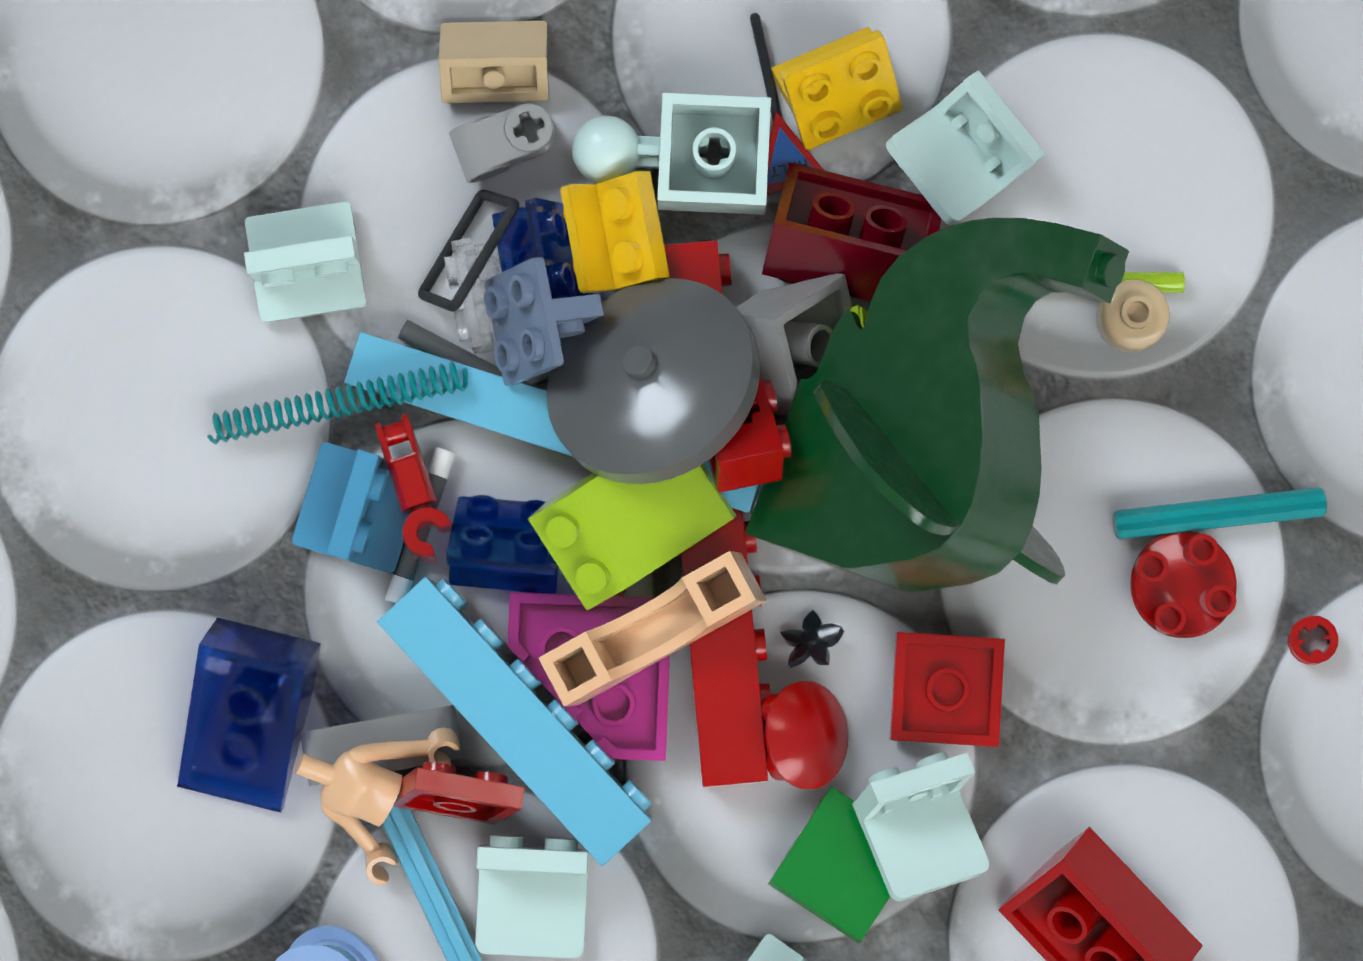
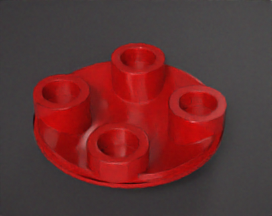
M1192 531L1163 534L1152 540L1142 549L1133 565L1130 590L1135 608L1150 627L1166 636L1174 638L1202 636L1219 626L1235 609L1237 602V580L1233 564L1224 549L1210 535Z
M797 681L784 687L778 694L769 695L762 705V714L766 721L765 741L768 751L766 766L770 776L777 781H786L799 789L811 790L825 786L839 773L848 749V726L840 703L826 687L813 681Z

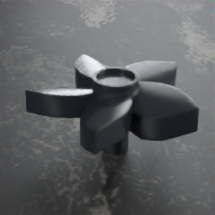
M812 610L803 620V631L792 629L780 632L785 642L795 647L788 658V665L790 668L804 663L810 655L818 665H829L830 652L827 647L837 644L844 630L842 626L829 623L823 625L817 613Z

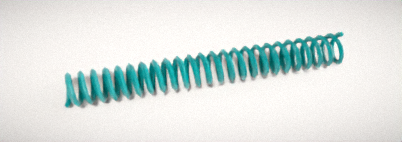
M451 361L449 364L453 380L451 388L447 380L445 366L440 364L441 391L437 384L435 369L430 365L428 368L432 383V392H430L426 384L425 372L420 368L418 370L422 388L420 395L416 388L414 373L409 370L408 380L411 387V397H409L406 391L404 376L399 372L397 380L401 390L400 399L396 394L394 379L391 375H388L387 384L391 394L390 402L385 395L383 379L378 377L376 382L380 394V404H378L375 398L373 382L368 379L366 387L370 397L369 406L365 401L363 385L358 381L356 383V391L360 400L359 408L354 402L353 388L347 383L345 389L349 401V411L344 405L342 389L337 386L335 394L339 404L338 413L334 408L332 392L327 388L325 390V398L329 407L328 415L324 411L321 392L316 390L314 395L319 410L318 417H316L313 411L311 395L306 392L304 400L308 411V420L303 414L301 398L295 395L294 404L298 413L297 422L293 417L291 401L285 397L284 407L288 416L287 424L283 420L281 403L275 399L273 405L278 419L277 426L273 423L271 406L265 401L263 410L268 422L267 428L264 427L260 406L255 403L253 413L257 423V430L252 426L250 409L244 406L243 416L247 425L246 433L242 429L240 412L234 408L232 414L237 428L236 435L232 431L230 414L224 410L222 418L227 431L226 437L222 434L220 417L214 412L212 422L217 436L214 439L209 434L207 438L213 444H218L220 439L228 442L230 437L238 440L241 435L245 438H248L251 433L258 436L261 430L264 433H269L271 428L279 431L282 426L285 429H289L292 424L296 427H299L302 422L309 425L312 419L320 422L322 418L330 420L333 415L340 418L343 412L350 416L353 410L360 414L364 408L371 412L374 406L378 409H381L384 404L392 407L394 402L402 405L405 399L412 403L415 397L419 400H423L426 395L433 398L436 392L441 396L446 391L454 394L457 388L461 391H465L467 388L468 371L465 367L462 369L463 385H461L457 376L456 365Z

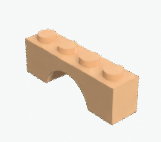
M729 551L682 577L674 586L651 601L611 622L578 635L539 657V660L563 706H579L767 600L742 553Z

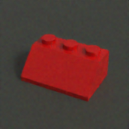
M1090 826L1058 850L998 909L1046 961H1192L1203 946Z

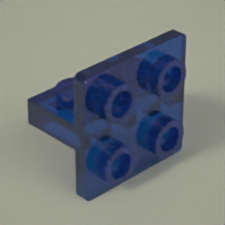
M541 198L525 200V207L519 208L497 245L501 272L531 258L543 257L552 299L593 295L594 293H581L578 289L573 269V257L567 224L563 215V203ZM505 211L492 214L494 229Z
M488 495L458 497L446 554V564L450 566L449 583L456 586L556 594L559 567L528 520L545 501L502 500Z

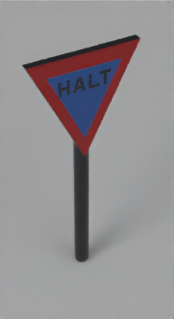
M752 13L750 15V22L767 98H771L770 112L773 126L769 138L767 195L782 192L790 162L820 170L824 169L811 153L805 149L802 142L783 120L761 18L758 13Z

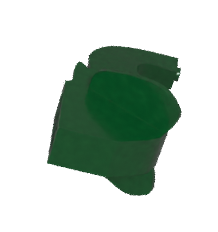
M986 218L966 221L933 233L908 249L896 259L880 279L869 305L864 327L862 328L857 313L850 310L845 311L829 338L817 372L811 378L800 380L784 424L790 439L791 456L783 458L782 480L762 485L745 534L806 558L904 592L912 593L972 584L1000 573L1012 560L1049 583L1057 585L1065 576L1064 566L1051 545L1033 526L1040 497L1042 471L1040 425L1035 397L1023 372L1018 343L1025 316L1036 301L1050 293H1069L1111 304L1116 287L1124 277L1125 262L1129 250L1102 234L1058 223L1027 218Z

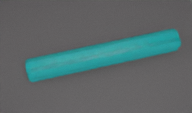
M1317 487L1123 509L1114 513L1113 525L1117 538L1128 539L1314 518L1327 514V498L1324 489Z

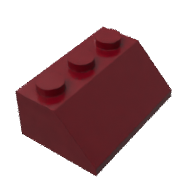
M790 162L762 275L778 278L786 283H797L836 273L845 274L850 297L871 302L880 279L900 255L925 237L938 232L941 217L923 195Z

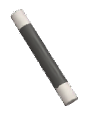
M435 447L428 468V474L437 499V503L431 506L434 509H438L456 453ZM426 527L420 532L419 540L427 542L431 527ZM405 542L384 599L395 604L410 591L420 563L410 554Z

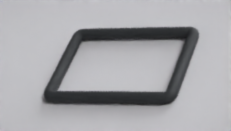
M485 189L478 191L420 286L418 297L423 301L451 312L458 310L518 212L519 201ZM484 200L507 207L453 299L449 300L430 292Z

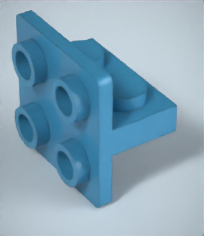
M323 442L318 451L292 537V543L298 547L390 574L394 573L404 544L402 529L410 513L404 514L401 512L385 460L379 455L360 449L354 451Z

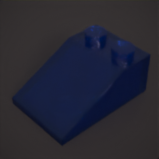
M217 617L198 647L177 787L281 813L284 808L301 741L300 732H303L313 694L321 643Z

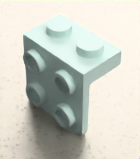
M979 70L966 78L937 106L894 134L886 142V148L890 155L922 193L931 207L948 225H955L1008 187L1045 155L1044 151Z
M946 752L937 753L919 761L916 764V769L903 773L899 772L898 767L880 771L868 778L869 785L852 804L888 893L895 901L908 900L981 876L989 868L988 857L959 791L976 773L968 753L948 758Z
M490 835V845L481 844L477 847L476 869H479L475 945L480 953L571 959L581 956L584 951L589 852L586 849H577V839L545 838V847L523 846V837Z

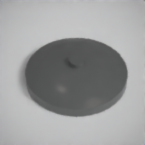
M668 278L635 284L621 289L601 301L604 316L585 323L584 333L565 337L561 344L564 363L562 366L550 370L547 384V408L557 437L583 467L600 477L615 482L627 484L655 483L675 478L699 467L717 454L737 433L750 412L758 390L760 379L759 350L754 334L739 310L723 294L707 285L686 279Z

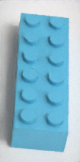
M424 577L386 612L377 623L601 866H604L651 822L652 817L646 811L652 805L651 800L631 779L622 785L612 775L609 769L615 764L614 760L608 756L594 739L585 745L572 731L578 724L577 720L572 717L557 699H554L548 705L535 691L542 684L541 681L521 660L517 659L510 664L498 651L505 642L484 620L479 619L475 624L469 620L461 611L469 603L447 580L441 579L436 584L433 580Z

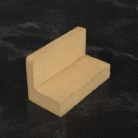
M547 22L442 23L439 43L442 103L548 101Z

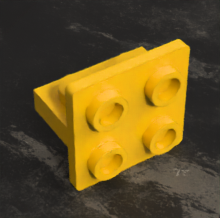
M869 26L771 68L775 83L794 116L801 142L806 150L816 148L896 114L903 109L885 38L881 31L876 30L872 32Z
M635 171L597 184H569L561 187L563 215L567 224L573 257V269L578 289L581 293L617 292L631 285L670 278L650 171Z

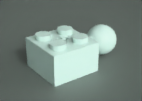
M662 93L660 137L637 136L635 130L626 121L614 116H598L584 123L577 131L572 144L573 160L579 172L595 183H601L632 173L635 168L659 169L658 210L764 215L767 197L771 98ZM709 144H718L720 153L729 155V157L720 159L719 165H710L706 158L699 156V153H707Z

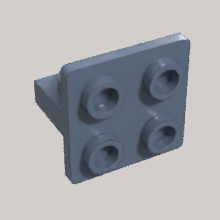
M543 257L526 260L485 281L484 307L487 315L492 320L496 341L494 358L498 369L502 372L505 386L519 384L562 366L564 359L560 338L582 334L585 332V323L604 316L600 294L552 299Z

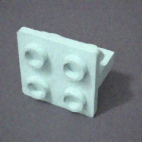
M344 201L263 214L245 219L249 252H244L247 274L254 280L259 317L263 323L352 310L366 306L367 301L353 212L349 202Z

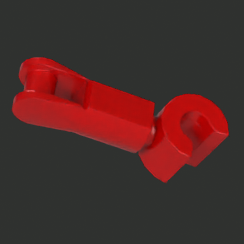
M406 413L401 415V421L383 427L381 422L374 425L401 512L404 514L410 513L402 529L405 545L410 554L418 561L435 563L438 561L433 546L419 540L420 532L426 527L436 528L443 534L454 529L447 515L438 509L431 508L432 505L437 503L436 495L413 426ZM409 440L413 453L392 459L389 447Z

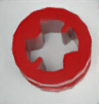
M1308 616L1298 620L1291 627L1288 634V647L1291 654L1299 662L1306 665H1317L1329 660L1335 654L1338 647V633L1335 626L1328 619L1321 616ZM1318 626L1326 634L1321 640H1327V646L1323 652L1315 649L1307 654L1300 648V644L1305 643V641L1298 640L1299 633L1302 629L1310 632Z

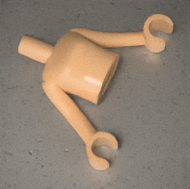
M438 728L432 731L428 739L391 741L359 745L341 754L333 765L305 753H302L297 761L295 774L323 785L320 793L322 812L329 819L340 825L366 853V874L374 884L384 885L389 880L388 872L383 867L375 864L387 862L395 866L398 864V860L393 847L388 843H377L359 819L378 827L383 824L399 794L402 775L383 768L372 761L428 756L429 762L451 765L448 755L437 750L442 746L460 750L459 738L450 728Z

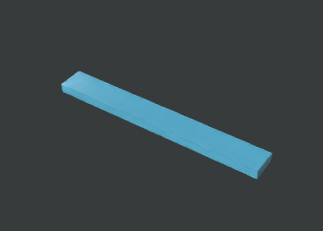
M360 332L344 383L356 387V383L359 381L362 383L363 389L367 390L366 382L369 379L373 382L375 393L379 394L376 381L380 377L384 382L385 395L390 398L391 394L387 384V377L391 375L394 379L396 394L400 399L401 390L397 380V375L400 372L405 379L406 391L409 397H411V387L408 380V372L411 370L415 376L416 388L421 395L422 388L418 370L420 368L424 370L427 387L432 392V383L428 371L431 365L435 369L437 384L442 391L439 365L443 364L445 366L447 380L452 388L453 380L449 368L451 360ZM454 362L461 385H463L462 369L464 367L467 368L468 385L465 391L457 388L454 394L446 391L441 396L436 392L433 398L426 395L423 400L415 397L412 403L406 399L404 401L423 409L572 456L561 443L553 429L547 408V391L523 383L505 386L501 376ZM706 461L703 464L713 478L709 462ZM760 485L725 491L722 494L731 508L751 514Z

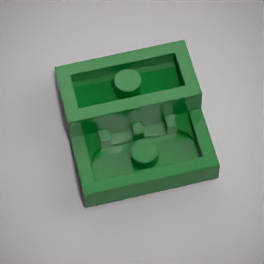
M830 786L800 835L794 840L768 882V885L859 944L887 903L890 895L853 808L854 800Z

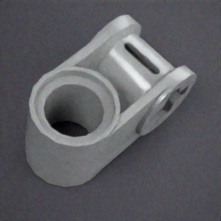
M531 103L521 104L493 116H485L469 121L449 131L467 183H475L509 170L515 165L544 155L555 144L557 135L555 124L548 112L541 106ZM532 118L536 125L544 124L545 126L537 131L539 140L534 143H529L525 136L517 137V134L524 131L523 121Z

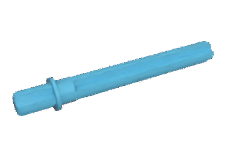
M392 807L382 826L446 961H482L411 810Z

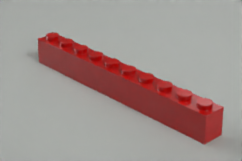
M717 240L664 245L670 278L699 282L715 289L721 294L722 286L732 285L729 253L719 254ZM732 508L736 514L733 520L681 553L683 577L729 551L742 553L748 564L747 554L757 553V543L755 537L745 534L749 521H744L743 511ZM759 574L753 575L761 589ZM751 609L689 644L703 787L768 781L766 766L768 751L763 730L762 705L765 699L771 695L769 682L759 683L757 661L767 660L764 628L754 629Z

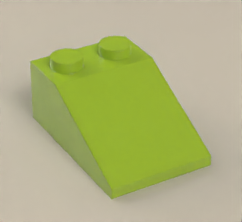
M702 464L675 478L648 484L620 483L593 473L547 500L528 520L588 611L630 587L733 520L736 514L722 492H717L714 479L705 465Z

